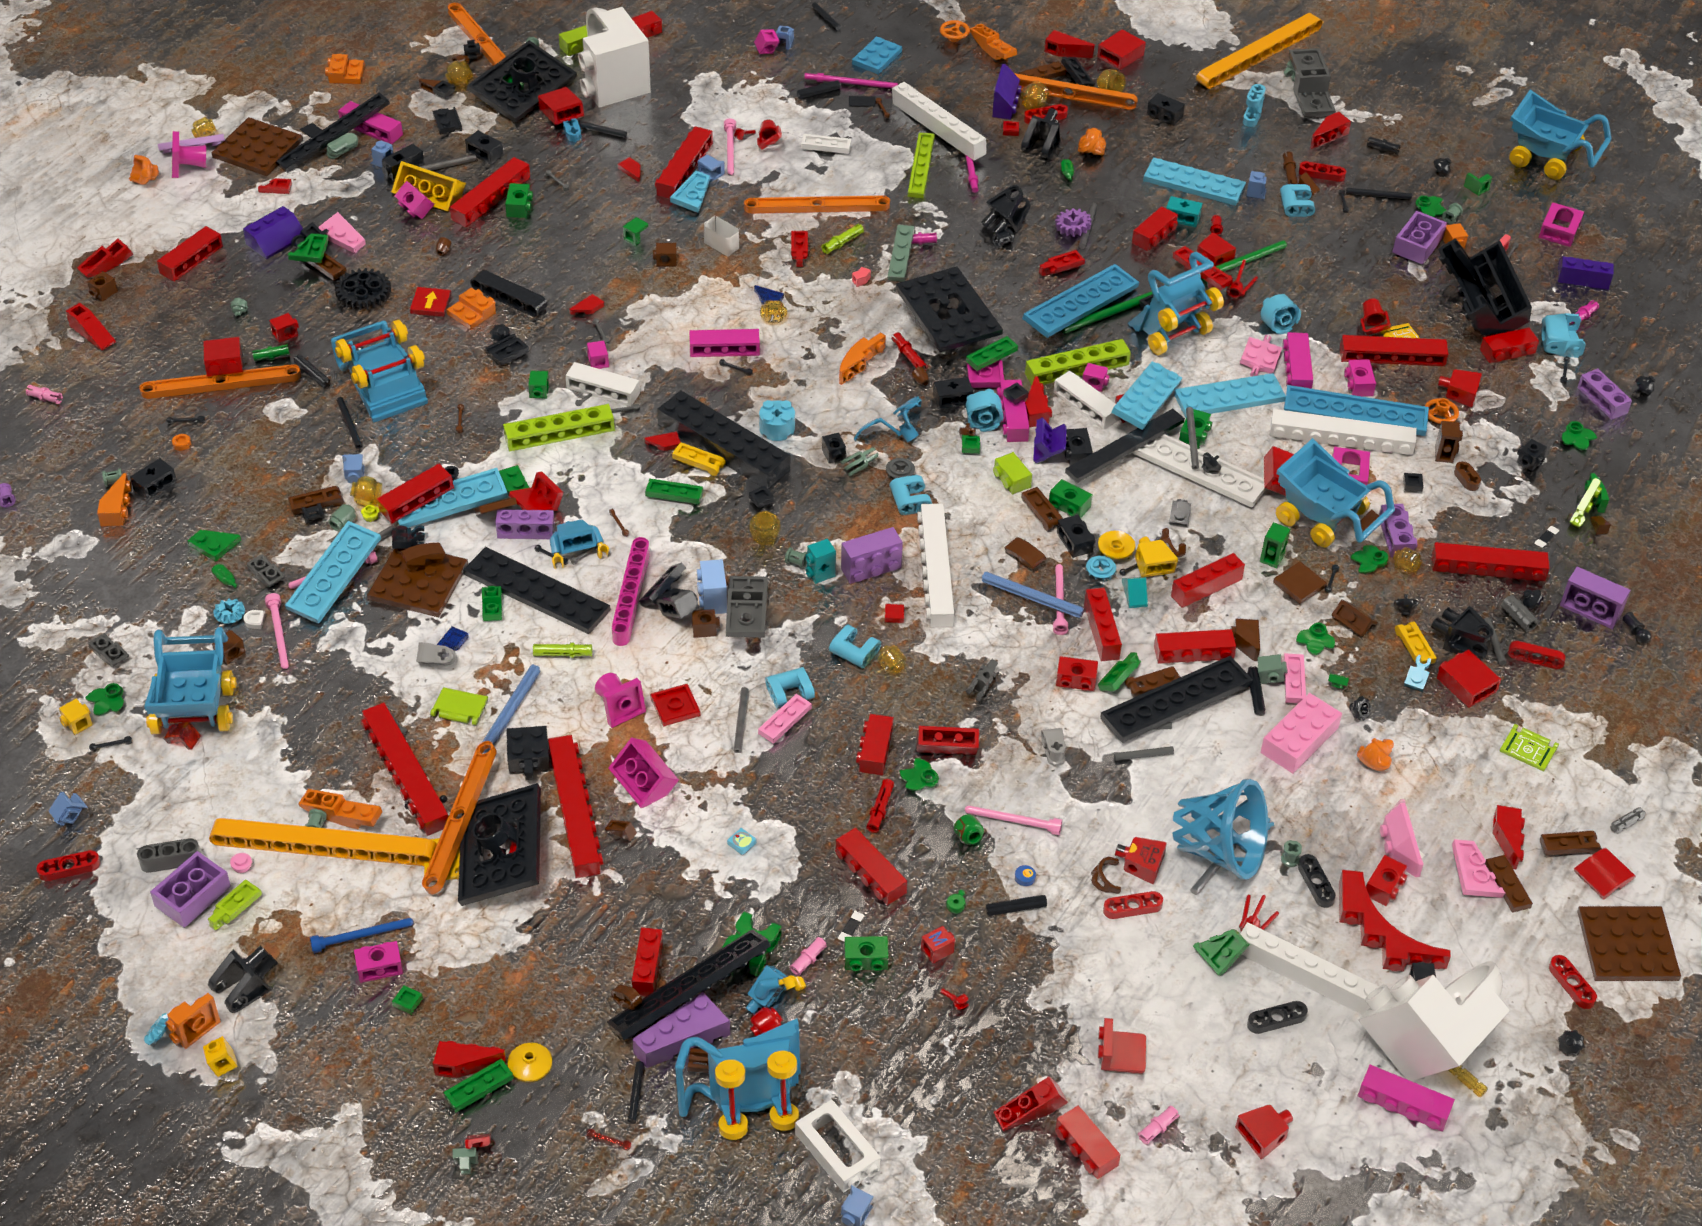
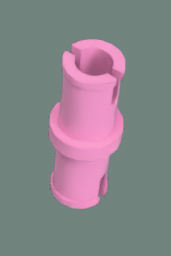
M27 386V388L32 389V391L26 389L27 396L39 398L43 402L50 401L55 404L62 402L57 400V398L63 399L62 393L50 391L46 387Z
M817 937L807 949H803L800 952L801 956L789 966L791 972L796 976H800L809 964H813L816 961V957L827 947L826 942L822 938Z
M1168 1106L1158 1117H1153L1151 1123L1138 1133L1139 1139L1144 1144H1149L1159 1133H1164L1167 1130L1166 1127L1175 1119L1179 1118L1178 1111L1173 1106Z

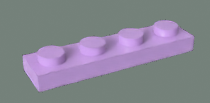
M219 134L179 140V146H201L212 143V146L220 145L221 141L225 140L224 135ZM172 142L158 144L159 151L163 150V153L172 152Z

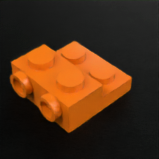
M332 54V57L328 58V67L325 68V75L328 77L329 83L361 84L365 62L364 60L357 59L349 60L347 54Z
M473 288L460 294L459 301L446 309L448 316L469 330H472L496 314L494 299L492 297L486 298L481 290H474Z
M207 993L203 997L198 998L191 1006L184 1001L167 1014L168 1020L165 1022V1025L172 1032L169 1034L172 1042L176 1045L180 1044L184 1049H187L221 1022L214 997Z

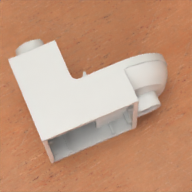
M623 7L608 11L602 8L589 9L586 14L588 37L583 38L584 52L578 54L579 64L585 72V78L580 79V87L584 97H591L598 107H603L651 93L648 39Z
M1489 961L1470 969L1445 988L1434 975L1415 981L1411 975H1407L1396 982L1391 989L1386 984H1383L1365 998V1002L1370 1008L1358 1021L1405 1079L1414 1081L1460 1066L1510 1010L1499 998L1503 987L1500 969L1493 961Z

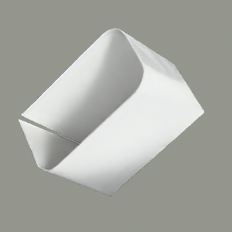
M714 216L704 223V243L728 257L739 249V229L716 216L715 232Z

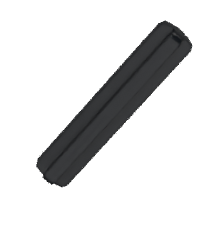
M839 80L800 89L797 90V97L803 99L835 91L841 88V83Z
M298 354L293 358L294 363L323 388L331 385L330 379L302 355Z
M1250 666L1247 674L1253 679L1250 691L1254 713L1256 715H1264L1266 709L1258 668Z
M1038 895L986 904V913L988 916L1046 907L1047 898L1046 895Z

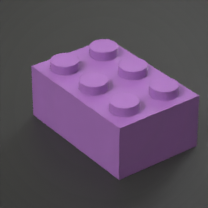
M1416 211L1396 236L1392 253L1423 265L1443 239L1447 222Z
M894 527L842 542L841 570L850 584L901 568L903 542Z
M1576 567L1567 582L1560 606L1613 629L1623 613L1631 590L1580 567Z
M197 851L153 888L150 893L154 907L185 928L224 894L231 885L227 871Z

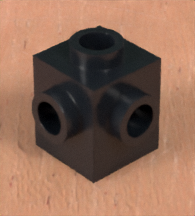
M1531 439L1525 446L1522 445L1519 448L1517 463L1533 471L1544 462L1547 447Z

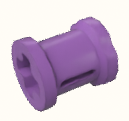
M8 483L0 484V506L5 508L12 506L16 501L15 496L11 493V485Z

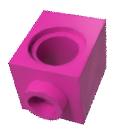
M774 29L760 30L754 43L759 54H773L779 39Z
M605 342L587 343L590 366L597 369L608 368L609 360Z
M1088 363L1082 380L1097 391L1102 392L1104 385L1107 386L1109 383L1108 368Z

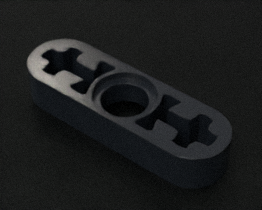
M1311 854L1302 855L1299 859L1298 870L1314 900L1320 907H1331L1334 904L1336 894L1315 856ZM1319 878L1322 881V883L1315 884L1311 881V879Z
M1292 1001L1258 1010L1249 1015L1247 1028L1252 1033L1261 1034L1302 1023L1306 1019L1308 1008L1301 1001ZM1280 1014L1283 1020L1276 1021L1271 1015Z

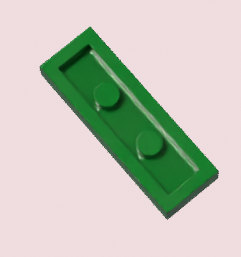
M1006 336L966 356V362L978 371L1018 351V345Z
M649 478L645 490V496L693 504H700L703 494V486Z
M501 1058L444 1091V1097L456 1113L513 1080V1073Z

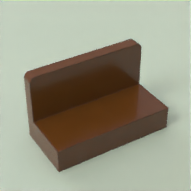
M1341 599L1331 614L1363 637L1372 624L1377 625L1379 623L1343 599Z

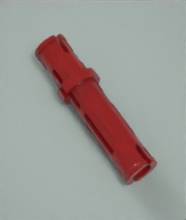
M900 332L893 334L894 337L891 339L898 346L900 353H903L915 368L924 366L928 369V365L915 352L912 344L906 341Z
M890 779L882 780L874 807L870 809V818L866 829L871 833L879 831L881 821L886 816L885 810L894 788V782Z

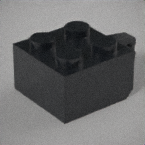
M547 726L506 728L509 773L524 771L525 781L534 780L533 771L550 769Z

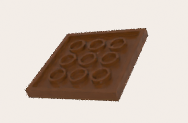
M248 117L211 154L214 159L268 176L278 166L276 161L294 150L303 141V135Z
M394 549L368 592V600L439 618L463 575V569L468 565V559L445 554L444 559H426L424 565L411 566L406 565L401 556V551L405 549Z
M1662 906L1578 907L1577 913L1594 981L1680 980L1681 973Z

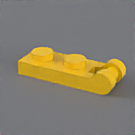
M682 442L672 453V459L708 471L712 476H716L720 472V468L726 463L725 459L718 455Z
M1416 622L1395 626L1396 635L1400 636L1414 662H1416L1418 655H1421L1420 663L1422 664L1427 663L1428 658L1431 659L1430 664L1436 662L1437 658Z

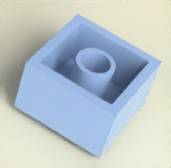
M723 559L700 561V569H697V581H700L697 582V591L699 595H702L699 596L700 608L703 607L704 610L715 609V614L727 613V587Z

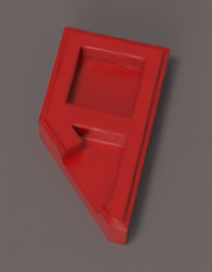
M630 157L618 163L619 170L637 182L640 181L641 164Z
M272 179L269 181V184L258 186V192L289 194L292 180Z
M591 294L571 307L569 312L572 315H575L577 312L593 314L605 306L604 301Z
M677 431L644 438L645 444L654 445L662 451L674 450L681 443Z
M491 1134L467 1136L465 1148L489 1146Z

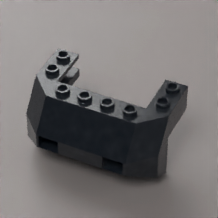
M1456 238L1438 248L1440 256H1438L1439 260L1443 265L1446 264L1445 267L1450 275L1453 273L1459 283L1457 288L1461 295H1464L1462 299L1465 303L1463 306L1466 311L1463 313L1468 321L1472 320L1471 324L1475 331L1479 330L1482 335L1501 334L1514 331L1530 322L1532 306L1500 240L1472 257L1468 256ZM1496 284L1502 292L1498 297L1495 296L1491 288Z

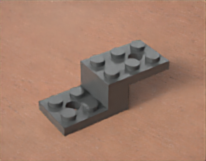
M1320 48L1289 50L1288 56L1296 73L1293 90L1303 116L1312 118L1327 117L1334 114L1336 110L1328 93L1331 75Z
M730 576L726 637L765 638L768 577Z

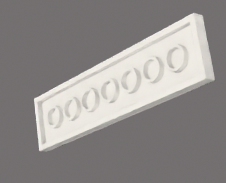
M1166 434L1132 452L1139 457L1251 508L1266 491V488H1264V478L1219 458L1217 461L1222 466L1219 471L1210 470L1206 472L1201 467L1203 465V455L1206 452L1197 449L1199 468L1196 470L1192 469L1190 445Z

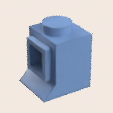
M779 26L776 31L779 43L781 39H786V49L789 50L794 40V28Z
M382 140L376 142V145L371 149L373 158L371 164L382 168V159L393 154L392 144Z
M707 154L698 160V171L710 175V181L713 182L725 174V162L718 161Z
M1251 171L1247 190L1248 197L1265 199L1267 191L1265 188L1267 179L1265 173Z
M363 454L342 455L344 477L348 483H364L365 466L362 465Z
M60 792L49 809V813L57 824L64 826L66 823L73 824L81 810L88 807L77 793H73L69 799L64 792Z
M851 1185L850 1194L841 1206L842 1222L847 1226H862L873 1208V1205L870 1204L873 1196Z

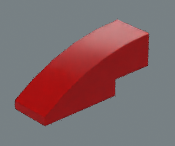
M117 238L107 248L101 246L77 269L87 278L94 277L102 271L107 272L131 257L133 253L127 245Z

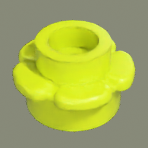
M366 505L361 510L364 520L368 522L377 520L378 513L380 512L379 508L374 505Z

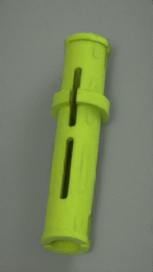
M858 223L842 234L833 236L830 241L822 244V251L829 254L834 249L841 248L843 244L864 232L863 226Z
M570 642V644H533V656L592 657L593 652L592 644H575L574 642Z

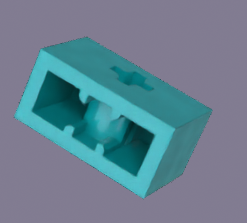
M1171 196L1166 209L1178 214V224L1196 228L1201 216L1203 203Z
M828 538L808 545L807 554L805 555L807 561L805 571L807 576L812 578L815 584L835 577L836 550Z

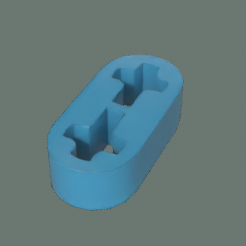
M577 119L564 121L563 126L567 139L572 142L579 141L581 139V129Z

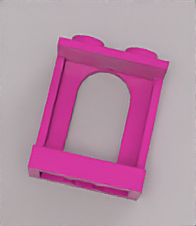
M1552 202L1542 224L1539 238L1571 247L1576 231L1581 225L1584 211ZM1554 218L1569 222V227L1566 228L1552 224Z
M1334 447L1332 457L1341 465L1342 463L1360 465L1359 475H1348L1367 485L1370 452Z

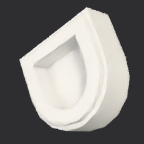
M262 610L248 611L244 615L245 625L251 629L262 630L266 612Z

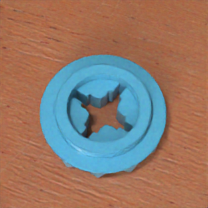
M1095 556L1087 561L1086 571L1089 572V576H1094L1095 580L1101 578L1104 581L1105 578L1111 579L1112 575H1115L1116 564L1108 557Z
M228 598L227 601L221 600L220 604H215V610H213L214 617L217 621L225 624L237 622L245 614L243 602H239L237 598L234 600Z
M167 1013L159 1016L150 1027L144 1038L146 1044H155L168 1029L165 1025V1022L168 1020Z

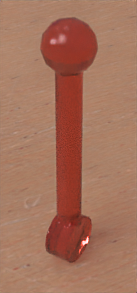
M594 1129L587 1130L586 1134L589 1138L596 1137L620 1145L624 1150L631 1148L629 1140L620 1141L596 1133Z

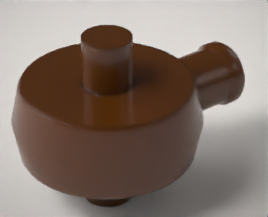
M966 423L965 427H960V435L975 436L976 429L971 428L970 423Z

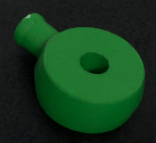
M959 890L958 894L948 897L946 907L951 913L958 914L965 909L966 902L963 897L965 892L963 890Z

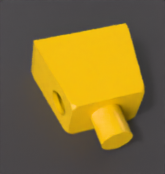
M1147 536L1139 540L1135 560L1141 577L1175 572L1178 558L1164 541H1150Z

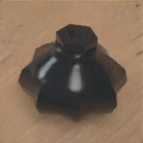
M1449 158L1434 160L1433 163L1437 173H1442L1445 176L1451 172L1450 164L1452 162Z
M503 323L494 325L490 331L491 340L495 342L511 335L510 328L506 327Z
M1639 376L1635 380L1637 387H1639V392L1642 391L1647 395L1653 393L1654 382L1656 381L1653 376Z
M1208 452L1204 453L1203 465L1201 467L1206 472L1210 470L1219 471L1222 467L1217 461L1219 456L1213 457Z
M1533 588L1526 589L1520 598L1522 604L1531 610L1540 606L1541 601L1544 599L1541 591Z
M1404 594L1403 599L1394 601V606L1401 611V615H1410L1411 611L1418 606V601L1416 599H1408V594Z
M1360 696L1350 704L1349 709L1353 712L1354 718L1364 721L1370 715L1371 706L1369 699Z
M1565 1030L1558 1037L1559 1049L1564 1051L1567 1056L1579 1055L1580 1051L1585 1048L1584 1036L1580 1035L1577 1030Z

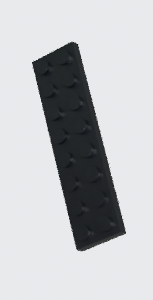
M486 546L463 569L465 576L486 586H501L503 594L587 634H590L611 610L609 604Z
M1228 656L1102 711L1100 718L1117 738L1124 743L1251 686L1253 679L1231 656Z
M753 929L643 998L642 1003L634 1010L626 1009L607 1021L609 1028L623 1040L635 1037L638 1031L644 1027L652 1026L663 1015L671 1014L677 1006L691 1001L697 993L708 990L716 981L727 978L733 970L742 968L752 958L763 955L766 949L771 947V944L767 938Z

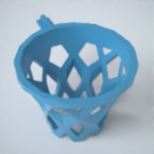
M1243 779L1240 783L1215 794L1181 799L1178 802V805L1183 808L1174 812L1173 821L1183 828L1172 832L1173 840L1181 844L1177 846L1178 850L1208 859L1233 872L1239 879H1250L1257 873L1266 849L1268 830L1274 826V822H1270L1271 818H1268L1264 791L1257 781ZM1240 795H1246L1247 800L1236 807ZM1191 813V817L1196 820L1189 823L1182 817ZM1238 816H1242L1250 820V830L1238 835L1233 829V821ZM1214 829L1220 835L1211 839L1206 831ZM1190 833L1191 837L1198 842H1190L1182 836ZM1236 843L1246 852V856L1235 857L1233 844ZM1237 862H1243L1242 866L1240 867Z

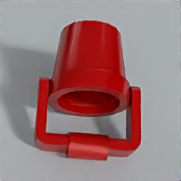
M770 119L764 120L761 123L759 138H757V145L761 150L775 144L782 137L780 126H776L775 122Z
M1368 299L1362 304L1364 316L1360 320L1365 335L1376 334L1391 328L1388 312L1383 311L1378 299ZM1387 319V324L1381 325ZM1365 325H1366V326H1376V327H1372L1371 329H1367V330H1366Z

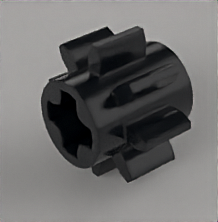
M467 40V44L463 45L464 54L469 56V60L477 59V55H481L480 45L475 43V40Z

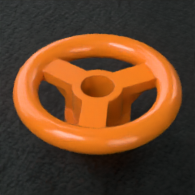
M950 20L940 26V33L949 41L958 42L969 35L970 28L962 21ZM949 25H955L954 27H951V28H945V27H947V26H949ZM961 26L965 28L964 34L959 31Z
M1436 398L1425 404V407L1429 408L1431 405L1436 404L1435 408L1428 411V419L1438 424H1441V421L1454 422L1459 417L1458 407L1448 399ZM1450 408H1452V410H1453V412H1454V415H1451V414H1450V412H1449V409H1450ZM1433 415L1444 416L1447 419H1440L1434 417Z

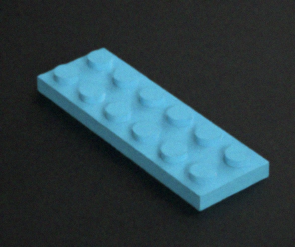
M1154 157L1143 177L1144 182L1235 206L1246 185L1245 181L1229 178Z
M1152 361L1113 407L1111 413L1143 430L1180 384L1182 377L1164 368L1161 364Z
M1274 373L1174 390V396L1185 418L1187 417L1186 408L1188 407L1213 414L1285 402L1286 397Z
M498 468L454 480V489L399 519V526L409 528L508 498V493Z
M348 521L285 604L286 609L319 624L381 540L380 534Z

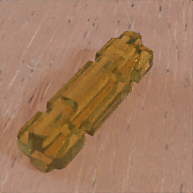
M1462 1065L1448 1070L1454 1076L1457 1075V1079L1470 1090L1474 1089L1473 1092L1478 1097H1482L1487 1092V1086L1482 1082L1479 1083V1079L1466 1068L1462 1069Z

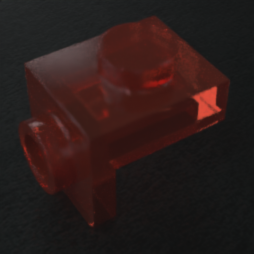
M190 722L174 723L168 728V732L163 739L168 744L182 742L190 750L193 749L200 739L201 734Z

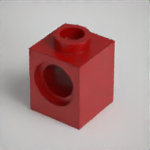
M289 313L269 320L271 332L279 343L298 336V322Z

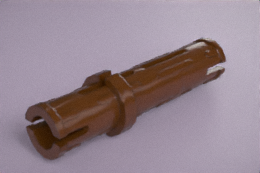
M1287 151L1283 154V168L1286 171L1288 184H1298L1293 153Z

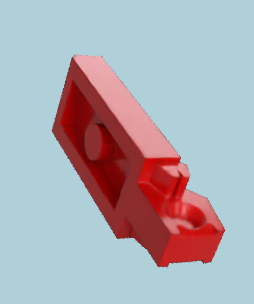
M791 231L792 259H796V267H803V259L808 257V231Z
M1073 250L1048 258L1047 262L1040 264L1039 273L1041 276H1047L1051 273L1055 274L1084 265L1085 259L1077 250Z

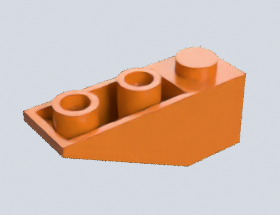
M123 473L99 500L97 515L101 527L124 526V520L128 517L127 505L130 504L129 492L132 491V482L128 480L127 473Z

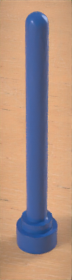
M401 919L325 938L323 936L319 937V935L310 936L313 953L322 952V949L329 945L413 925V919Z

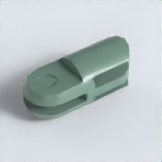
M347 133L328 143V158L335 159L358 145L357 135Z
M874 447L863 453L858 451L841 461L843 465L855 459L854 462L844 467L846 471L856 465L859 466L848 473L849 477L867 468L868 463L878 457L879 454L876 453L866 458L867 455L876 450Z

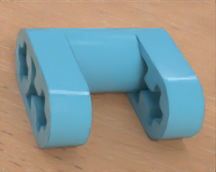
M1254 84L1247 95L1246 105L1248 108L1243 118V124L1247 127L1256 126L1261 117L1266 90L1265 86L1261 84Z
M1288 184L1281 187V199L1287 216L1308 217L1315 213L1314 202L1309 200L1312 196L1310 186L1305 184Z
M922 476L900 477L890 482V489L901 515L916 514L921 512V504H932L930 496L927 494L910 496V494L919 493L924 490L925 483Z
M847 624L832 640L829 651L863 669L879 652L881 641L870 637L859 648L852 644L857 635V629Z
M804 667L765 677L767 690L776 708L783 707L787 703L784 690L798 687L802 698L806 700L815 698L813 685Z

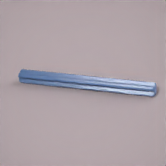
M984 572L982 575V582L1077 618H1081L1084 613L1083 607L989 572Z
M532 664L482 742L490 741L493 745L496 743L539 675V666ZM491 748L486 749L483 753H487Z

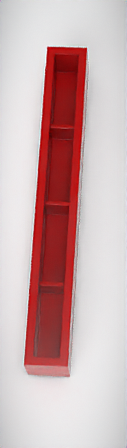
M383 702L363 710L362 727L364 731L368 730V736L372 745L376 744L379 758H384L387 772L393 774L392 780L396 787H400L402 799L409 802V811L411 815H416V823L419 829H423L427 836L443 830L449 817L448 813L386 704Z
M572 735L548 738L549 753L575 878L600 874V866L603 865V858L601 853H597V849H600L598 836L594 837L593 833H596V826L594 820L590 821L593 813L591 804L587 805L586 802L589 801L588 789L583 788V785H586L584 773H580L582 769L581 757L577 758L576 754H579L578 743L573 742Z

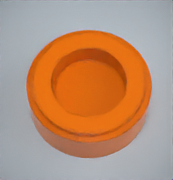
M186 434L174 436L172 439L173 448L177 451L189 449L191 446L190 437Z

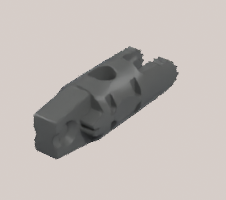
M991 659L986 666L982 664L968 686L966 693L970 694L974 689L979 691L975 699L981 701L996 676L994 670L998 662Z

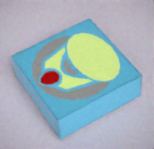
M740 828L727 840V844L741 855L745 854L757 843L756 838L743 828Z

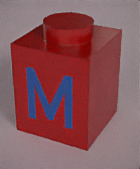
M944 926L921 937V950L932 964L954 953L955 938Z

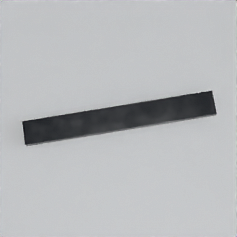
M380 92L277 160V165L286 173L290 172L326 148L328 143L345 135L390 104L389 100Z
M1172 408L1149 421L1143 430L1137 428L1067 467L1065 473L1076 483H1079L1183 424L1185 418Z

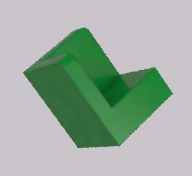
M1468 173L1464 187L1479 196L1489 190L1492 176L1486 174L1481 178H1477L1473 174Z
M635 217L623 226L624 240L634 246L639 245L640 232L648 227V223Z

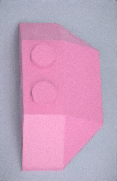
M1400 799L1385 816L1383 825H1380V835L1385 840L1384 848L1386 854L1407 865L1406 871L1415 877H1420L1424 864L1405 799Z

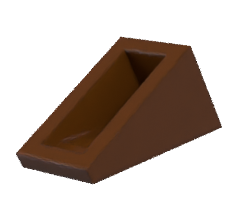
M419 79V88L434 94L433 87L441 81Z
M1307 173L1300 176L1298 184L1310 186L1313 196L1320 192L1318 186Z
M1373 510L1369 511L1360 520L1362 532L1379 517Z
M1602 516L1590 517L1596 535L1608 534L1611 526L1608 521Z
M611 820L605 828L606 831L630 842L637 834L634 826L629 821Z

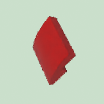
M1606 847L1594 853L1574 868V872L1602 899H1606L1616 889L1621 890L1636 877Z

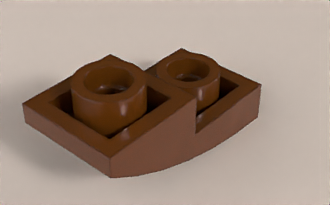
M1016 537L1004 547L1007 554L1019 558L1022 565L1032 569L1046 559V556L1040 550L1019 537Z
M425 543L401 551V556L406 565L416 566L424 565L426 559H444L445 551L440 543Z

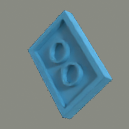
M876 36L852 59V65L879 75L902 52V46Z

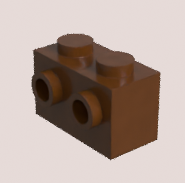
M1441 421L1435 444L1436 462H1454L1455 455L1459 452V441H1462L1463 437L1460 423Z

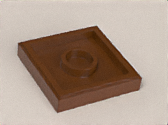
M513 497L482 505L474 510L476 515L516 505L517 502L516 498Z
M1301 561L1276 576L1273 580L1275 585L1299 604L1305 602L1327 586L1326 581Z

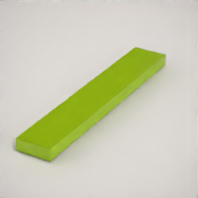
M921 132L918 134L907 197L924 198L935 134Z

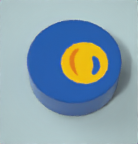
M1022 865L1016 869L1015 881L1019 885L1030 886L1035 882L1036 872L1031 866Z

